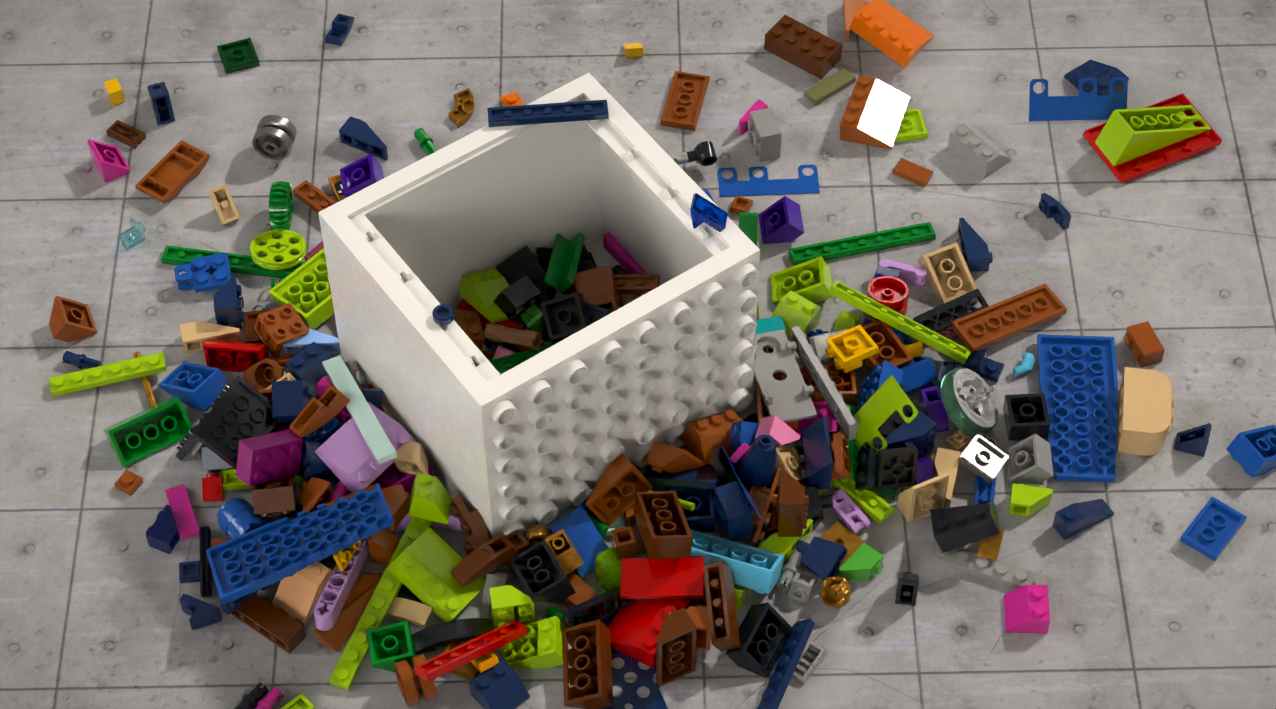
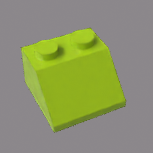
M790 290L779 301L771 318L782 317L787 331L786 336H791V328L799 326L802 333H805L807 336L819 324L822 307Z
M417 472L411 490L408 516L448 525L451 495L437 477Z

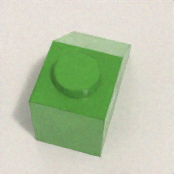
M863 543L839 568L838 576L845 578L847 581L870 580L883 569V555L866 543Z

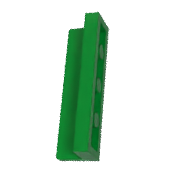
M580 232L570 241L559 233L555 237L544 282L561 294L574 283L585 236Z

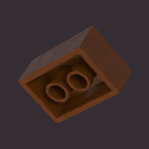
M295 475L253 485L254 514L266 517L272 515V512H280V514L292 513V510L296 509L297 504Z

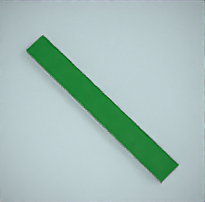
M931 222L791 248L788 249V254L792 265L795 266L822 256L824 261L935 240L936 234Z
M166 245L161 261L162 264L179 266L191 263L190 259L224 252ZM228 253L230 270L233 273L285 279L304 264L300 262L291 268L271 270L258 266L253 262L251 256Z

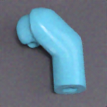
M1025 353L1022 355V365L1012 369L1016 377L1032 371L1035 362L1033 354Z

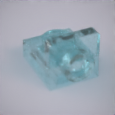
M134 218L130 219L131 228L120 234L122 245L126 250L146 240L144 226Z

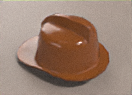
M266 358L250 366L245 371L243 380L256 390H264L272 382L283 377V370L285 368L281 367L273 359Z

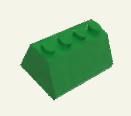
M174 396L104 429V432L122 466L125 467L182 440L192 428V425L180 398Z

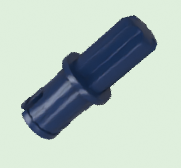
M66 351L62 358L63 363L75 365L79 369L101 366V361L88 358L85 354L80 355Z

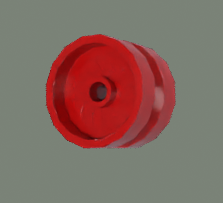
M893 276L876 277L870 281L867 287V296L904 316L906 315L909 287L904 281ZM869 315L872 319H874V320H879V319H877V318H875V317Z

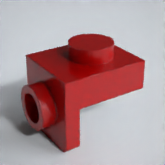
M218 473L206 474L207 477L202 478L203 502L224 501L223 477L219 476Z

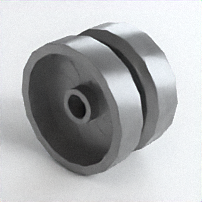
M278 115L264 116L260 119L252 140L253 148L265 158L271 160L285 159L290 155L295 141L296 127L284 117Z

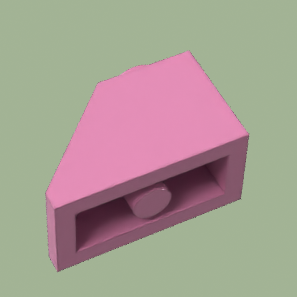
M776 415L761 418L755 439L760 435L771 436L775 440L776 447L800 439V435Z

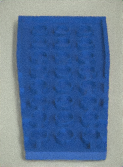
M1037 334L1040 393L1045 394L1050 420L1048 442L1051 448L1054 479L1056 481L1114 483L1116 478L1115 458L1118 399L1114 337Z
M376 483V488L370 491L360 489L356 491L354 497L345 499L344 496L336 498L337 503L327 507L325 503L317 505L318 510L308 514L306 510L298 512L297 518L288 520L287 517L205 550L223 605L247 594L254 593L256 590L272 585L286 577L293 576L296 572L395 524L379 484Z

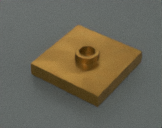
M838 521L819 537L842 544L847 548L849 552L841 566L863 543H866Z

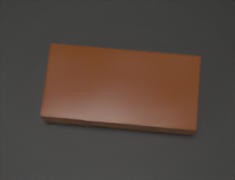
M901 158L894 167L892 174L925 187L932 178L933 171Z

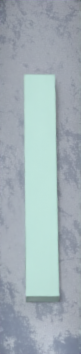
M338 355L323 361V367L334 387L350 399L346 408L378 464L396 458L397 453L342 357Z

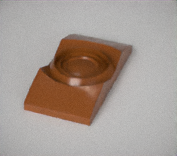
M181 140L135 185V188L162 203H166L177 197L190 179L200 174L210 155Z

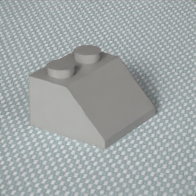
M1033 434L1004 450V453L1009 455L1005 462L1007 482L1009 484H1039L1054 476L1050 443L1037 434Z

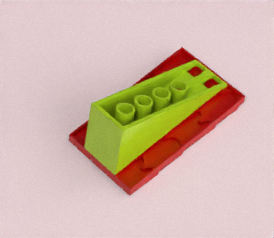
M1183 93L1145 108L1114 110L1106 123L1087 129L1083 133V137L1088 140V143L1103 162L1107 164V167L1120 183L1145 176V174L1165 168L1167 165L1194 157L1195 154L1214 149L1222 142V139Z

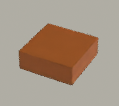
M736 195L730 207V213L739 215V212H750L753 200Z

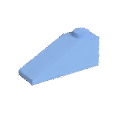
M308 328L309 333L307 335L283 344L285 355L291 353L295 355V352L302 351L313 342L317 343L329 355L341 354L338 338Z

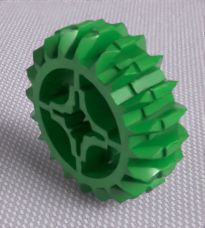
M278 181L273 182L271 185L269 220L272 229L289 230L291 226L294 204L292 187L289 182Z

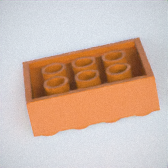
M872 0L863 6L854 16L850 25L852 31L904 68L910 64L934 37L884 0Z

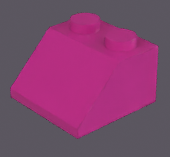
M1025 585L1004 595L1006 633H1048L1050 624L1048 585Z

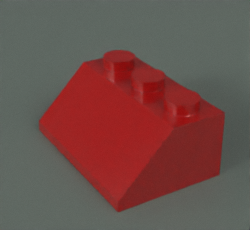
M209 340L203 343L207 366L218 368L221 371L245 373L250 366L269 358L267 344Z

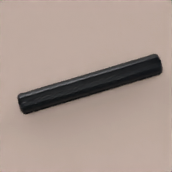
M202 526L199 529L200 594L203 598L212 595V572L205 551L211 548V530L209 526Z

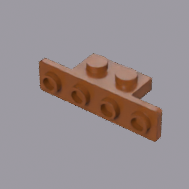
M780 468L776 472L771 489L756 487L755 484H752L749 493L753 498L752 500L755 501L754 503H756L754 505L758 506L762 516L760 518L754 509L752 519L754 527H757V531L753 539V547L756 548L758 543L764 540L766 532L763 531L765 522L766 524L770 522L772 513L769 512L771 505L775 506L778 494L775 493L778 488Z

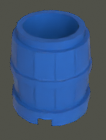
M234 498L226 502L220 508L217 516L218 524L229 539L269 524L259 514H254V507L247 500L241 498Z

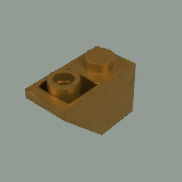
M563 529L545 539L565 575L584 564L575 546Z

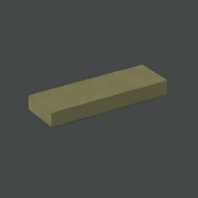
M842 68L805 90L804 96L816 106L854 83L856 77L846 68Z

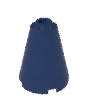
M769 435L758 436L741 458L738 472L745 483L749 485L750 483L755 484L756 487H765L773 483L778 470L775 440Z
M303 439L302 450L304 451L302 452L300 476H302V479L334 474L315 453V450L323 443Z

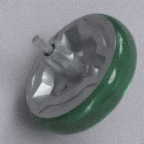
M959 367L950 370L943 377L940 386L941 399L947 412V417H950L956 426L969 435L975 436L979 434L982 436L989 433L996 426L999 416L997 402L992 392L997 389L996 385L989 387L980 375L968 368Z

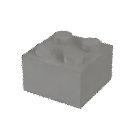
M766 108L750 112V120H747L749 128L747 139L749 143L752 142L754 155H757L759 162L780 158L782 133L772 109Z

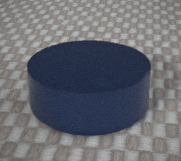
M441 304L433 309V320L436 324L444 326L454 320V311L451 306Z

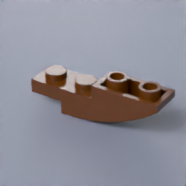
M457 496L450 503V512L455 518L459 519L463 533L465 535L468 534L464 541V549L469 555L490 539L478 510L475 509L469 512L461 497Z
M518 530L506 536L501 533L466 556L451 570V574L464 587L495 571L497 564L528 549L530 543Z

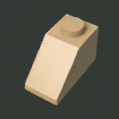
M406 441L396 451L397 457L393 459L398 470L414 475L417 472L428 474V458L424 453L423 446L420 443Z

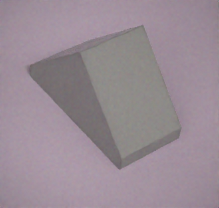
M496 568L495 571L487 574L482 604L491 606L489 588L510 585L514 573Z

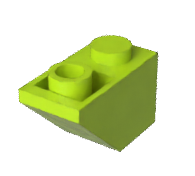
M1013 483L1008 514L1025 517L1031 516L1050 504L1053 489Z

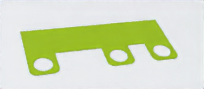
M892 375L853 416L859 424L855 439L859 443V448L867 442L870 447L876 449L873 446L874 437H879L882 440V448L876 449V455L878 450L887 448V442L878 428L895 410L899 412L906 423H910L918 415V410ZM905 405L912 407L913 415L911 417L904 415L903 407ZM842 429L838 432H841L844 436H846Z

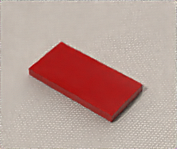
M622 558L621 599H704L703 566H705L704 558H664L660 560Z

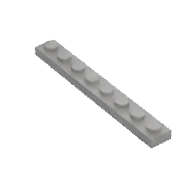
M799 326L792 327L791 336H793V342H796L797 349L795 350L847 438L849 440L856 439L857 430L859 429L857 419L851 415L850 407L845 405L842 394L836 390L835 382L830 380L827 369L823 368L820 357L815 355L812 345H809L806 334L802 333Z

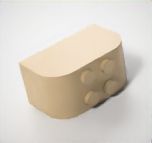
M1124 368L1119 388L1117 453L1152 456L1163 449L1166 437L1171 433V423L1174 422L1175 412L1172 411L1175 396H1172V385L1165 374L1150 369Z

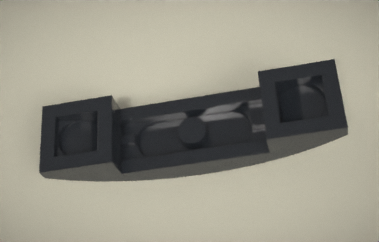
M487 618L458 619L422 629L412 635L415 655L435 651V646L470 640L494 629L493 620Z

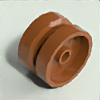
M423 654L412 658V669L405 660L394 664L398 686L408 708L419 704V691L425 701L437 698L434 680L427 682L414 673L415 666L427 661Z

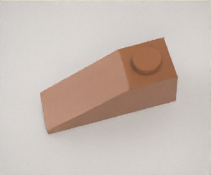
M843 0L845 42H849L855 33L850 28L854 16L863 6L868 4V0Z

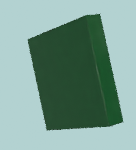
M251 38L217 46L226 74L260 66Z

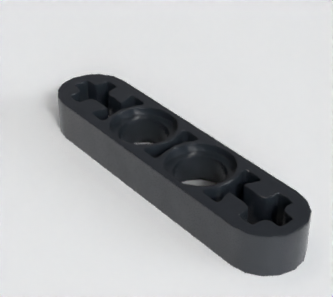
M621 586L567 609L562 616V620L568 627L588 623L632 604L635 599H621ZM611 598V604L608 607H604L606 600ZM594 606L592 614L587 615V610Z

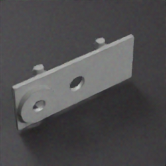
M784 329L756 334L754 375L769 415H776L784 423L817 417L815 407L809 395L815 392L812 385L807 386L792 351L797 349L796 342L788 341ZM770 347L774 351L772 353H765L763 349ZM782 372L787 378L779 381L774 379L773 374Z

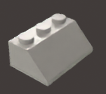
M963 123L950 131L948 146L984 178L1009 163L1012 159L973 126Z

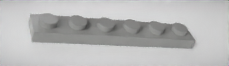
M937 542L934 544L929 561L1015 589L1025 585H1048L1049 594L1053 582L1051 577L1002 561L979 557L977 553L965 549L956 548L942 553Z

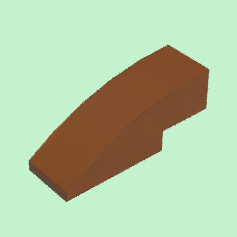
M330 385L319 400L313 396L289 428L302 438L333 419L348 404L350 399Z

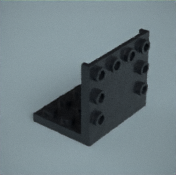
M238 376L231 385L227 384L210 406L212 407L210 412L206 411L199 419L201 423L198 426L194 425L178 445L177 449L179 452L175 457L182 461L198 440L236 469L239 440L269 434L279 422V420L272 418V401Z

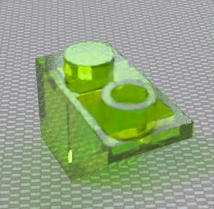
M609 547L606 551L600 552L595 558L596 583L606 591L621 586L622 563L615 551Z

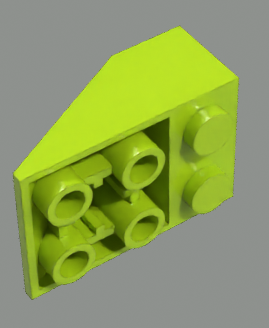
M557 616L526 624L528 634L517 641L504 645L501 649V658L513 669L553 668L563 665L562 629L568 628V626Z

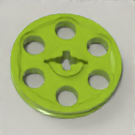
M287 229L265 231L257 235L250 244V254L253 262L262 268L271 270L287 269L299 264L305 258L307 251L305 239L297 232Z

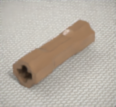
M489 323L484 331V337L488 341L505 342L534 350L539 349L542 342V335L539 332L509 328L500 324Z

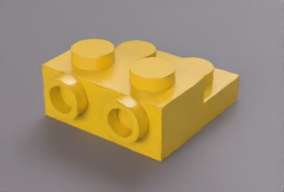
M861 325L826 339L827 348H825L827 356L830 359L834 358L837 369H843L845 373L863 366L862 360L879 353V347Z

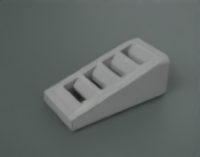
M809 639L796 666L805 674L801 676L794 671L792 677L805 684L828 654L827 649ZM810 650L814 651L815 653L818 654V656L815 657L814 655H812L811 653H809V651H810ZM805 656H807V657H809L810 659H812V660H813V663H811V662L807 661L806 659H804ZM802 662L809 666V669L807 670L799 664Z

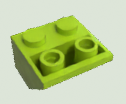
M511 585L489 588L494 629L512 620L523 625L535 622L534 602H532L528 595Z

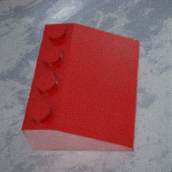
M635 599L632 604L621 608L608 626L611 634V648L654 669L656 666V641L665 616L674 610L694 607V599Z

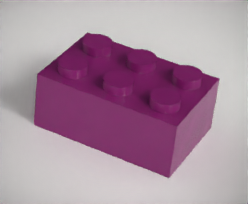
M291 429L239 440L236 477L248 486L299 475L303 438L299 437Z

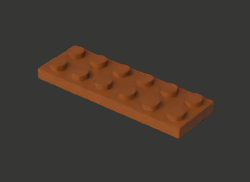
M1045 283L952 321L951 327L971 353H974L1066 314L1067 308Z

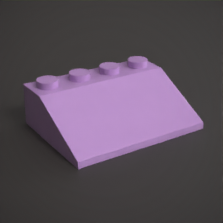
M368 402L395 451L406 441H416L401 424ZM352 417L315 450V453L351 493L368 487L394 462L391 459L378 464Z

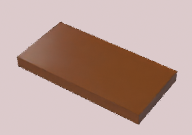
M675 71L660 126L695 131L710 76Z

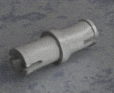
M797 550L791 551L787 564L782 568L783 573L777 583V587L781 589L783 583H785L783 591L790 589L792 579L798 572L803 554L799 552L796 559Z

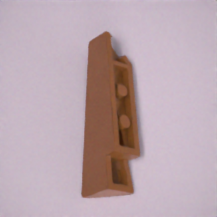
M362 573L355 581L333 628L327 631H321L317 628L314 630L322 646L335 652L341 649L354 632L383 575L382 573Z

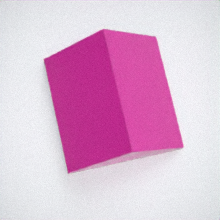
M91 139L87 141L91 158L105 182L128 174L131 171L118 147Z

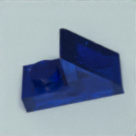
M693 194L690 208L693 228H697L704 222L719 232L723 231L726 227L728 213L699 194Z

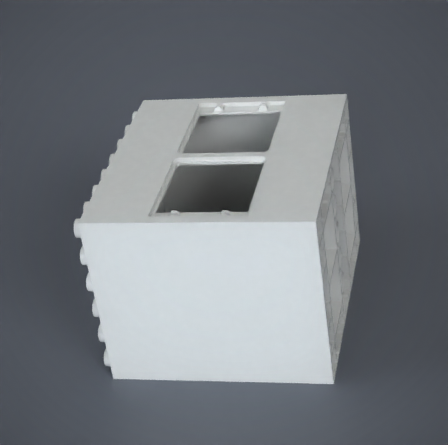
M590 73L527 105L607 100L609 119L489 127L488 124L318 212L341 357L344 363L347 361H357L359 371H356V379L359 383L368 389L369 384L372 385L373 389H382L381 403L388 408L396 420L416 440L415 443H420L423 446L430 467L452 499L460 496L469 512L475 509L478 510L487 529L489 539L501 533L506 536L516 530L524 536L525 532L534 525L541 524L546 526L552 523L558 517L561 510L572 504L574 506H581V503L591 495L606 467L621 453L635 467L645 468L649 466L645 462L654 441L680 448L685 444L681 437L689 421L730 409L740 412L746 409L753 400L760 249ZM579 232L585 236L583 244L586 246L587 251L591 252L597 267L611 264L613 268L615 265H619V263L603 247V235L609 232L647 274L660 275L659 287L646 294L635 295L636 299L501 375L454 320L444 326L436 324L433 320L432 312L438 305L446 304L451 306L453 311H460L456 306L463 299L459 295L462 275L486 270L487 268L496 269V266L526 245L539 258L536 249L538 247L553 248L555 237L558 233L569 241ZM472 359H474L475 362L478 364L477 367L475 366L474 361Z

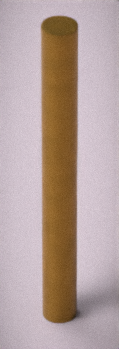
M140 352L133 354L134 358L142 357ZM143 376L140 378L151 408L157 405L149 377Z

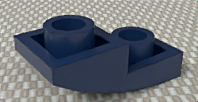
M1042 193L1039 202L1040 211L1045 214L1047 219L1054 217L1055 222L1060 225L1062 230L1069 228L1071 214L1055 198Z

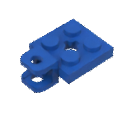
M227 252L190 259L191 263L174 268L178 289L181 291L195 289V292L199 293L220 289L232 278ZM211 270H215L213 275H210L208 272Z

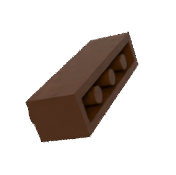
M723 561L703 566L711 644L720 651L740 647L732 569Z
M257 593L254 597L248 598L243 602L238 610L230 613L289 654L306 638L305 626L300 620H294L284 609L276 608L269 599H263Z

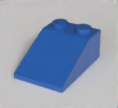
M184 361L161 381L158 386L173 397L180 398V401L190 408L204 411L211 406L228 383L220 369Z
M1274 425L1241 432L1226 449L1251 478L1264 475L1276 468V427Z

